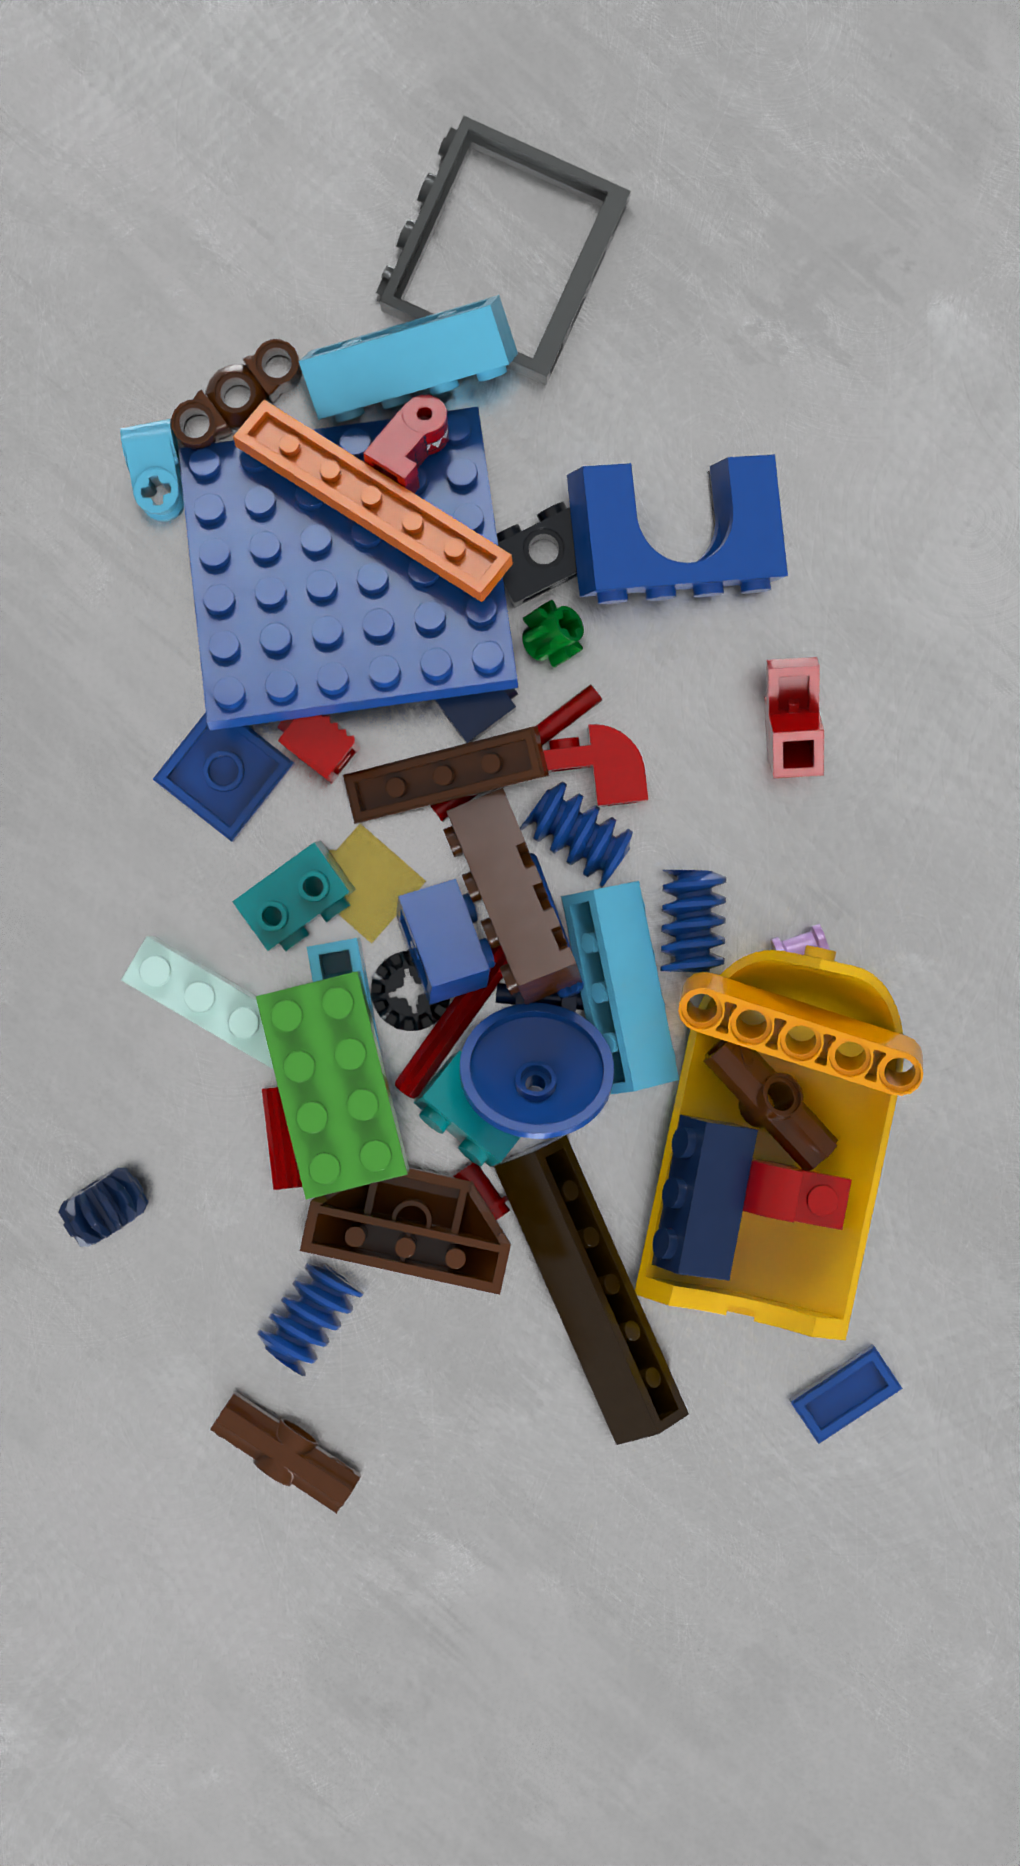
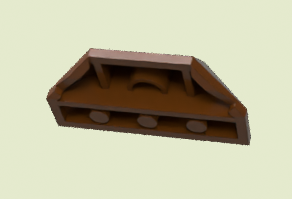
M409 1167L408 1175L313 1198L309 1205L300 1251L500 1295L511 1243L472 1181Z

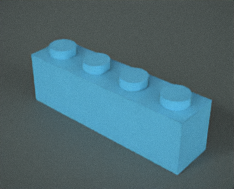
M496 295L311 350L298 362L318 420L335 416L336 422H343L361 416L365 413V406L381 402L383 408L387 409L408 402L412 399L410 393L429 388L430 395L450 391L459 386L458 379L475 374L478 381L496 378L507 372L506 365L513 361L518 352L500 295Z
M639 881L561 896L572 953L584 983V988L580 992L585 1017L603 1035L612 1053L614 1079L611 1094L634 1092L679 1080L675 1052L665 1011V1002L662 997L655 953L652 948L645 904Z

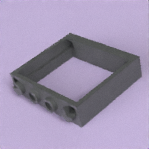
M463 116L458 129L450 127L446 138H443L438 155L444 157V160L437 175L428 173L423 182L417 199L418 202L423 203L416 222L408 219L400 233L396 247L402 249V253L395 268L387 265L381 275L382 280L376 291L377 294L382 296L380 299L381 311L404 322L433 314L403 299L471 149L484 153L601 206L534 357L531 358L518 352L513 361L506 365V368L547 385L626 211L631 191L469 117Z

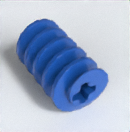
M562 781L545 792L520 829L523 830L532 823H537L533 837L537 842L552 834L553 840L550 851L554 854L569 846L570 850L566 862L571 866L582 858L587 859L583 875L588 878L598 870H602L603 873L599 884L602 888L630 850L629 845L633 832L630 829H626L616 837L613 836L616 819L610 817L598 825L596 822L600 808L594 805L585 812H580L584 796L578 793L565 801L563 798L567 784Z
M663 870L677 877L676 881L662 886V892L676 897V901L662 905V912L676 917V921L661 927V932L675 937L674 942L661 946V952L674 957L675 962L661 966L660 971L710 972V969L723 965L724 957L711 953L710 949L725 944V938L712 933L711 928L725 924L726 918L711 912V908L726 903L725 896L712 892L713 887L726 883V876L705 870Z
M307 1263L304 1268L312 1278V1282L310 1284L298 1280L293 1282V1286L301 1296L300 1299L295 1300L284 1296L281 1299V1302L289 1312L287 1317L271 1313L269 1318L277 1328L276 1332L271 1333L261 1329L257 1332V1335L265 1345V1349L277 1360L301 1376H306V1373L299 1360L312 1364L318 1359L316 1352L310 1344L326 1347L330 1342L322 1327L335 1331L341 1327V1321L334 1311L345 1314L352 1312L353 1305L346 1294L356 1297L364 1295V1292L356 1284L328 1265L319 1267Z

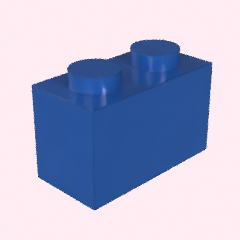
M449 880L398 896L396 916L429 1005L487 987L490 968L495 966L493 953L487 939L479 940L473 925V923L478 921L475 905L469 893L462 895L457 880Z

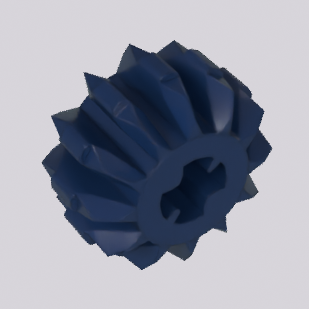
M116 1168L63 1201L58 1213L64 1221L63 1226L70 1237H74L80 1247H89L104 1238H108L111 1234L122 1229L144 1213L148 1200L143 1193L144 1189L138 1179L133 1177L127 1168Z

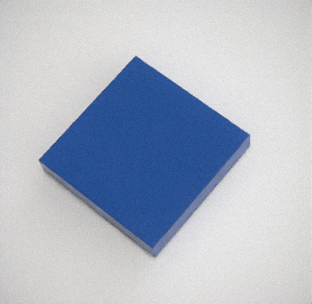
M205 712L153 780L227 839L234 842L295 763L249 726L210 731Z

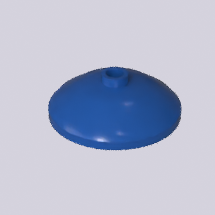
M545 1003L517 1004L491 1014L481 1021L470 1033L460 1057V1082L468 1103L488 1124L514 1136L548 1139L572 1133L584 1127L600 1113L611 1094L614 1079V1061L609 1045L603 1035L592 1023L579 1014L560 1006ZM531 1086H538L543 1090L531 1091L527 1088Z

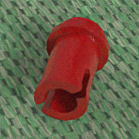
M471 1163L453 1176L474 1183L496 1220L510 1211L505 1203L508 1201L507 1196L501 1198L479 1165Z

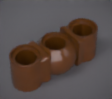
M271 339L262 343L255 354L243 358L244 364L228 365L219 369L209 379L205 393L201 389L193 400L180 403L174 410L171 426L179 442L184 447L191 449H202L210 446L212 443H218L219 438L232 433L230 428H240L263 400L269 402L270 399L273 403L281 393L294 389L302 376V370L298 362L300 359L295 348L284 340ZM275 355L286 356L292 362L290 371L280 378H273L265 373L266 362ZM234 385H243L250 389L249 401L239 408H232L224 403L226 391ZM201 414L209 419L208 431L203 436L191 438L184 434V424L189 417Z

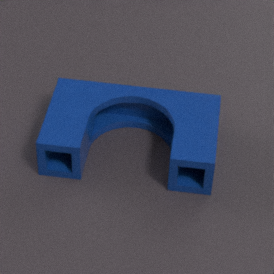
M775 454L727 457L710 466L715 530L706 552L696 562L691 563L677 562L664 557L645 539L637 518L631 463L582 466L567 475L579 596H597L598 604H615L628 601L629 593L645 592L646 601H657L675 598L676 590L693 589L694 597L724 594L723 586L740 585L742 594L770 591L771 582L788 576Z

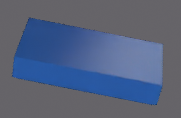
M872 1344L789 1400L817 1443L820 1444L903 1388L876 1347Z

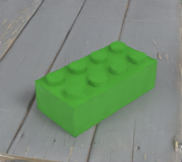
M356 971L256 996L306 1200L408 1175L409 1166L361 972Z

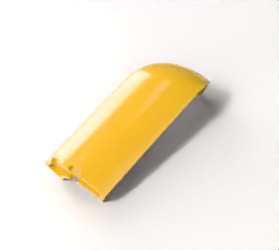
M806 945L804 955L780 950H763L742 957L720 974V976L903 1034L897 1006L885 985L865 969L835 962L836 951ZM705 994L698 1008L710 1009L716 1005V1002L712 997ZM747 1010L739 1015L740 1019L748 1025H758L765 1021L762 1013L756 1010ZM796 1026L788 1031L789 1035L798 1041L809 1040L815 1035L806 1026ZM690 1029L635 1292L638 1296L668 1306L726 1315L727 1311L752 1316L754 1317V1322L779 1327L810 1337L846 1341L898 1095H891L758 1052L776 1073L789 1074L797 1080L802 1088L803 1102L838 1139L837 1147L829 1157L810 1171L846 1177L852 1180L843 1230L800 1222L792 1223L743 1211L729 1281L676 1274L652 1265L654 1255L653 1238L659 1229L663 1208L662 1190L669 1176L673 1155L672 1138L678 1128L680 1115L731 1122L756 1129L758 1133L753 1158L794 1165L802 1169L765 1128L752 1127L744 1120L740 1114L739 1100L703 1062L705 1054L721 1039ZM846 1042L837 1048L841 1054L848 1057L858 1056L864 1050L861 1045L855 1042ZM904 1058L892 1059L887 1063V1067L894 1072L902 1073ZM768 1095V1100L770 1104L774 1107L773 1100L771 1099L770 1095Z

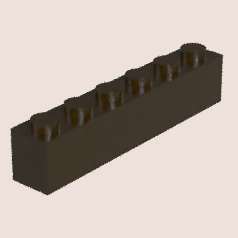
M567 1135L526 1149L495 1165L494 1168L616 1445L658 1435L689 1415Z

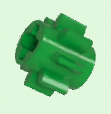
M549 600L523 617V621L528 627L522 633V642L527 653L535 660L545 661L549 659L552 667H557L583 650L582 645L578 642L584 634L583 622L572 608L568 606L557 608L555 602Z

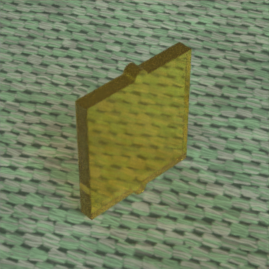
M361 823L337 850L332 849L329 851L356 889L346 897L351 906L341 912L339 916L372 944L391 921L397 917L398 896L419 890L426 883V880Z

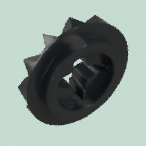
M402 951L384 960L376 970L372 978L371 1000L380 1018L389 1025L399 1030L419 1031L430 1027L441 1018L449 1006L450 999L429 1005L427 997L423 993L418 996L417 1013H413L412 1006H409L406 998L390 997V992H395L397 988L404 986V978L406 977L404 969L409 968L410 976H413L414 982L421 984L410 951Z

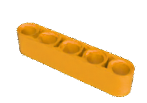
M700 972L693 974L682 987L678 1010L680 1019L686 1027L696 1032L891 1095L903 1096L911 1094L918 1089L922 1082L923 1054L921 1047L914 1039L906 1035L714 973ZM697 994H707L715 1000L716 1005L706 1010L699 1009L691 1003L690 998ZM747 1010H756L762 1013L765 1021L758 1025H748L740 1019L739 1015ZM796 1026H806L815 1035L809 1040L798 1041L792 1038L788 1031ZM855 1042L861 1045L864 1050L858 1056L848 1057L841 1054L837 1048L843 1043ZM895 1058H905L913 1066L908 1071L899 1073L890 1070L887 1067V1063Z

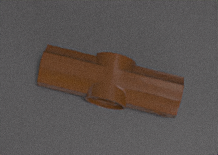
M720 1040L705 1054L703 1062L739 1100L738 1106L744 1120L752 1127L765 1128L803 1170L810 1171L814 1169L819 1163L828 1158L837 1147L838 1139L803 1102L802 1088L797 1080L789 1074L776 1073L757 1051ZM768 1095H770L771 1099L773 1100L774 1107L770 1104L768 1100Z
M236 1391L210 1428L217 1436L225 1439L234 1447L254 1459L253 1463L257 1468L270 1478L285 1486L293 1484L336 1514L361 1478V1474L356 1472L355 1469L350 1468L340 1459L320 1448L318 1441L307 1431L287 1419L282 1418L279 1421Z

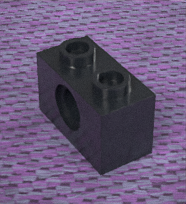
M564 501L537 514L540 522L523 531L519 524H516L497 533L498 546L512 554L513 564L503 576L504 589L514 608L577 577L570 507L567 508ZM539 539L552 541L558 549L557 558L549 564L535 562L529 554V548L532 543Z

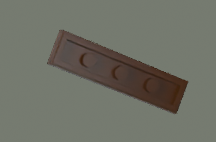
M533 726L344 774L343 777L354 824H359L548 777L549 773L538 727Z

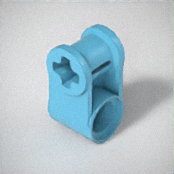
M171 419L120 428L123 453L130 472L136 503L151 519L156 521L168 522L177 518L184 509L179 464V445L177 437L172 430ZM163 485L171 493L163 495V504L156 505L149 497L155 496L157 493L156 487Z

